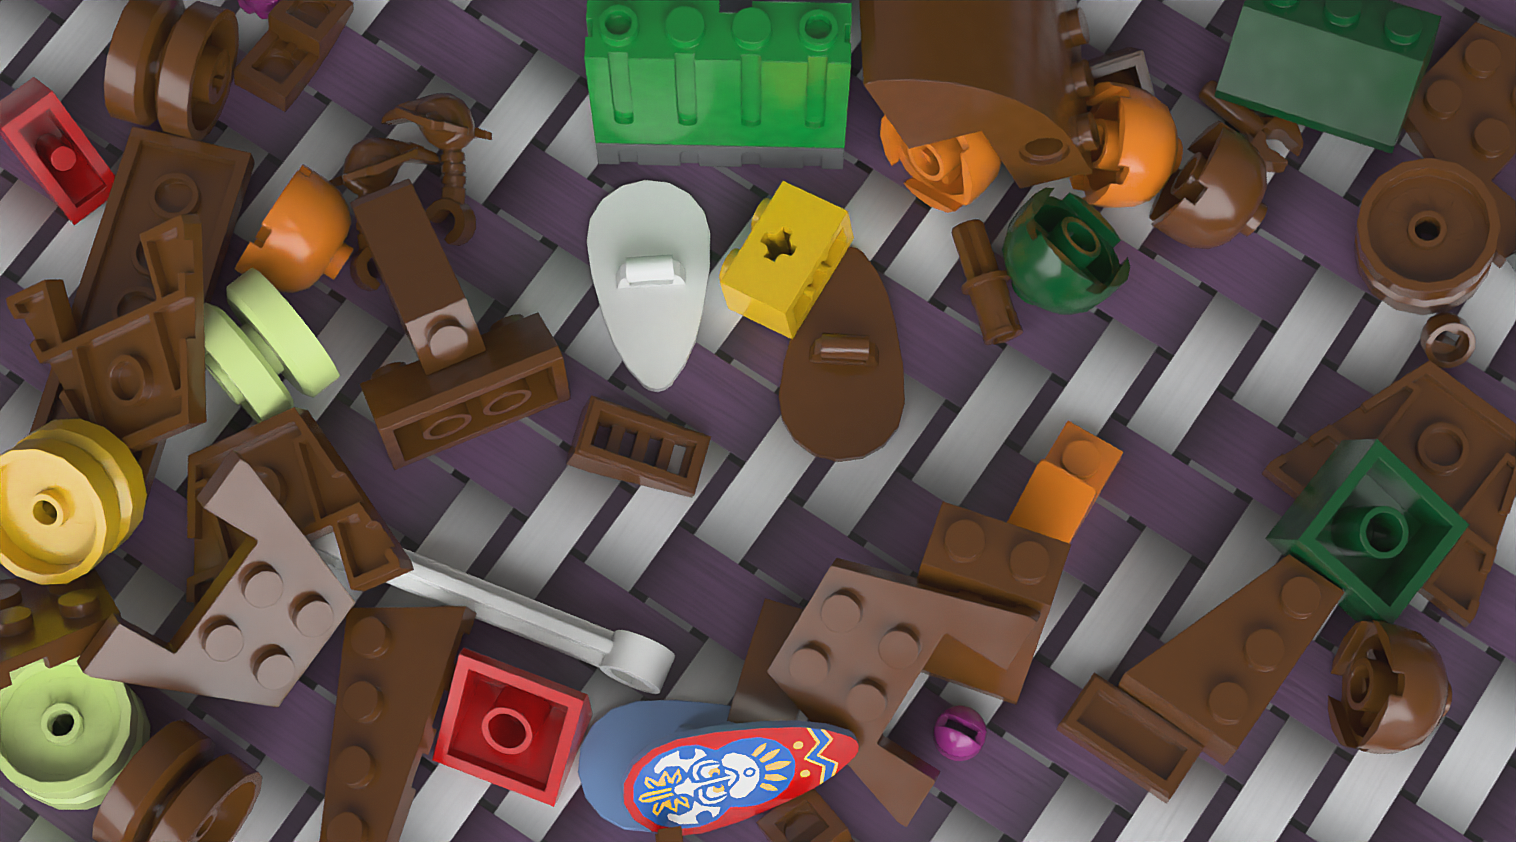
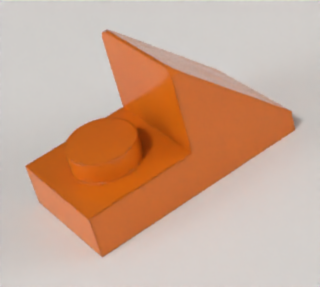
M1067 421L1045 459H1040L1007 523L1071 543L1119 463L1123 451L1074 423Z

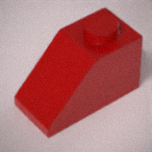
M32 77L0 101V136L72 224H77L108 200L116 176L51 89L35 77Z

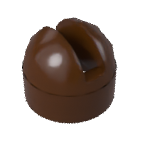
M1441 312L1431 316L1423 326L1420 334L1421 346L1426 356L1441 368H1453L1463 364L1471 357L1475 350L1476 339L1467 322L1454 313ZM1448 331L1459 335L1457 341H1454L1441 333Z

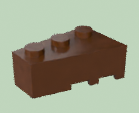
M1287 555L1125 672L1117 688L1203 744L1205 747L1202 751L1225 766L1334 609L1344 591L1291 555Z

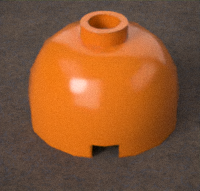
M1109 81L1098 83L1095 86L1094 95L1086 97V105L1093 106L1090 112L1095 118L1100 139L1099 148L1091 150L1093 173L1070 177V182L1073 189L1085 192L1086 196L1082 199L1091 206L1104 208L1135 207L1150 201L1166 185L1170 176L1178 170L1183 156L1182 141L1178 137L1177 128L1169 108L1150 92L1127 84Z
M886 115L881 120L880 137L891 166L901 161L905 170L912 176L904 182L905 186L912 194L930 207L947 213L955 212L963 205L967 206L976 200L998 176L1002 161L982 131L909 149Z
M302 164L299 171L297 170L261 223L262 226L255 237L256 240L254 243L250 241L240 257L235 270L244 274L253 267L279 292L287 293L309 289L323 274L334 280L354 248L344 243L352 222L349 206L341 192L326 178Z

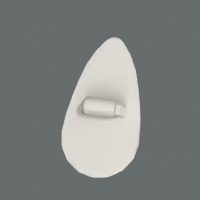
M643 180L623 185L602 199L590 218L587 247L593 284L605 324L616 351L627 369L644 388L660 392L669 388L685 367L696 343L710 272V230L704 211L689 193L667 182Z

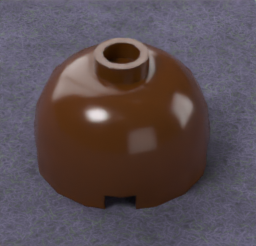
M1217 121L1208 126L1187 148V150L1195 155L1189 159L1182 169L1178 168L1170 176L1166 185L1156 195L1149 213V219L1154 221L1151 225L1172 239L1191 248L1211 249L1230 242L1239 232L1247 237L1257 229L1268 210V205L1262 202L1267 189L1266 164L1258 149L1244 136L1221 121Z
M1373 620L1374 623L1360 621L1355 623L1344 636L1333 660L1331 674L1342 676V698L1340 702L1328 695V714L1331 729L1340 745L1368 753L1395 754L1420 745L1439 725L1441 718L1447 714L1451 706L1452 687L1448 681L1442 657L1434 644L1417 631L1380 620Z

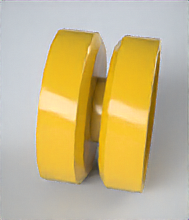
M79 418L53 420L34 430L18 441L15 446L0 454V564L15 576L40 585L67 584L91 571L107 554L116 550L129 539L143 519L147 493L142 469L128 446L100 425Z

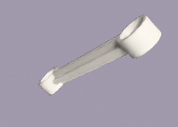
M334 532L309 542L327 566L345 572ZM404 549V551L411 559L414 570L386 582L443 606H467L477 613L476 619L599 667L602 672L616 681L647 693H660L675 658L672 651L647 637L625 630L613 632L407 549Z

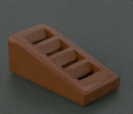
M591 396L581 411L566 465L590 473L692 498L696 492L711 436ZM599 426L610 428L604 449L593 446ZM624 432L635 435L629 458L618 455ZM650 439L660 441L653 466L643 463ZM674 445L686 448L678 475L667 471Z

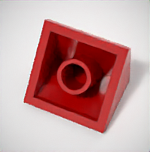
M463 648L458 656L432 760L554 807L560 797L593 716L588 694Z

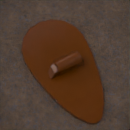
M854 247L847 249L794 338L790 339L784 359L779 390L782 422L794 442L813 456L835 462L863 459L883 448L898 430L905 405L903 362L889 296L874 266L861 250Z

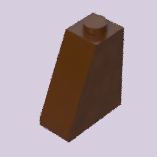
M405 179L350 202L390 302L426 376L486 351L467 299L410 179Z

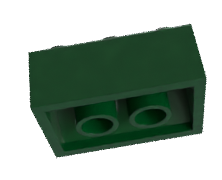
M1245 0L1216 88L1215 98L1392 154L1429 65L1442 16L1390 0Z

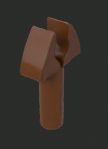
M1210 80L1205 83L1200 89L1199 99L1242 133L1258 149L1266 164V172L1282 173L1288 164V160L1269 148L1266 140H1279L1288 150L1299 156L1303 148V139L1297 123L1278 117H1260L1250 108L1215 98L1218 82Z

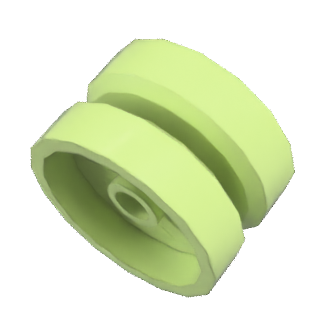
M253 267L226 288L227 302L243 326L239 328L218 306L209 303L204 304L205 367L236 405L240 404L257 424L294 407L293 398L278 376L280 373L296 390L312 398L340 377L335 364L309 327L280 292Z
M79 657L50 669L45 667L42 658L9 672L12 685L0 690V770L12 783L23 789L33 799L59 810H88L100 805L122 770L150 739V723L142 700L124 682L93 678L84 674L76 662ZM74 723L73 728L70 731L69 726Z

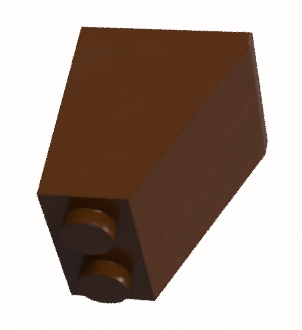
M943 501L917 576L919 584L958 593L960 589L984 595L983 600L1012 608L1019 604L1031 607L1040 612L1041 615L1007 670L952 636L944 634L921 673L1016 705L1048 617L1071 544Z

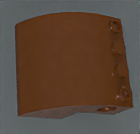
M859 0L863 85L909 149L982 131L1020 189L1080 174L1088 175L1093 173L1091 150L1099 148L1100 139L1095 118L1091 112H1087L1086 97L1094 95L1095 87L1089 63L1086 59H1082L1081 45L1089 43L1090 35L1085 14L1081 7L1077 8V0Z

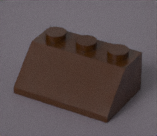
M539 312L525 318L521 314H515L498 320L489 328V332L481 335L486 351L426 376L419 360L410 364L393 362L373 372L370 380L360 383L394 470L571 399L562 353Z

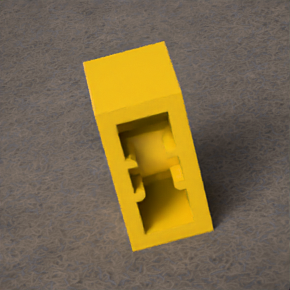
M782 181L772 199L765 198L758 205L751 221V233L741 249H732L722 264L719 280L728 309L793 339L854 239L848 211Z

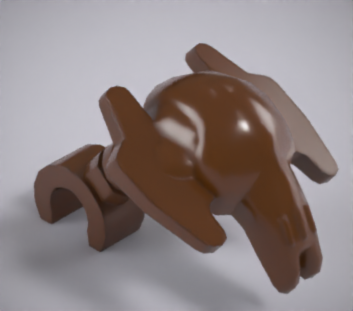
M451 93L431 94L396 105L394 109L384 114L381 124L398 125L414 122L426 140L442 150L440 155L441 162L443 163L441 173L444 176L441 177V184H444V187L441 188V199L434 201L427 208L426 214L430 222L441 223L452 212L455 217V225L444 240L448 245L461 246L473 237L476 230L474 211L465 203L466 188H464V185H466V176H464V173H466V165L463 161H466L462 148L466 147L473 139L492 140V133L476 128L472 112L462 99Z
M370 137L352 146L344 161L343 175L333 178L329 182L335 187L344 185L351 192L358 195V198H355L357 200L391 186L400 167L404 163L437 165L441 161L435 152L419 144L383 137ZM356 222V231H359L357 235L359 250L352 257L350 275L359 288L371 292L377 290L381 284L368 272L367 264L372 255L360 226Z

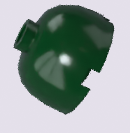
M1045 187L1035 193L1018 210L1007 229L1002 251L1012 288L1024 302L1052 313L1074 315L1087 312L1110 297L1128 280L1130 271L1129 259L1127 257L1122 263H1119L1118 256L1113 248L1121 240L1115 229L1098 210L1081 197L1070 192L1062 200L1049 196L1054 188Z

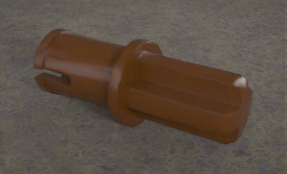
M973 219L954 226L951 234L967 279L961 286V290L964 295L970 296L979 321L984 344L991 345L994 343L996 345L1020 336L1023 333V328L1020 325L1007 286L1010 277L1006 270H999L984 223L980 219Z

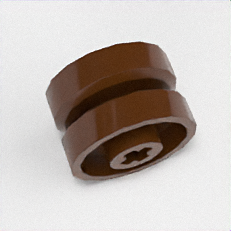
M129 0L113 32L106 59L104 98L110 117L147 127L158 119L164 132L201 141L210 134L228 98L237 62L239 26L234 11L196 1L188 8H185L183 0Z
M1424 158L1398 164L1380 175L1362 199L1354 241L1358 274L1375 297L1395 310L1418 315L1450 311L1473 297L1489 274L1501 228L1496 199L1480 177L1458 163L1435 158ZM1421 233L1431 234L1435 239L1426 241L1420 239Z
M185 719L173 721L154 734L132 757L116 778L98 810L93 823L92 838L97 842H232L254 807L261 791L263 777L258 771L232 753L213 759L215 743L209 736Z

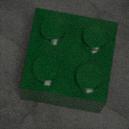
M1355 439L1341 441L1265 539L1285 557L1291 555L1343 590L1344 594L1337 605L1356 622L1367 621L1374 623L1373 620L1394 623L1469 524L1378 439Z

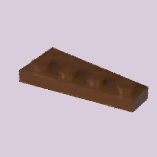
M467 606L351 608L346 616L319 842H399L416 793L412 783L422 754L429 755L437 729L433 728L432 724L443 692H450L456 668L454 660L463 634L470 635L477 614L475 611Z

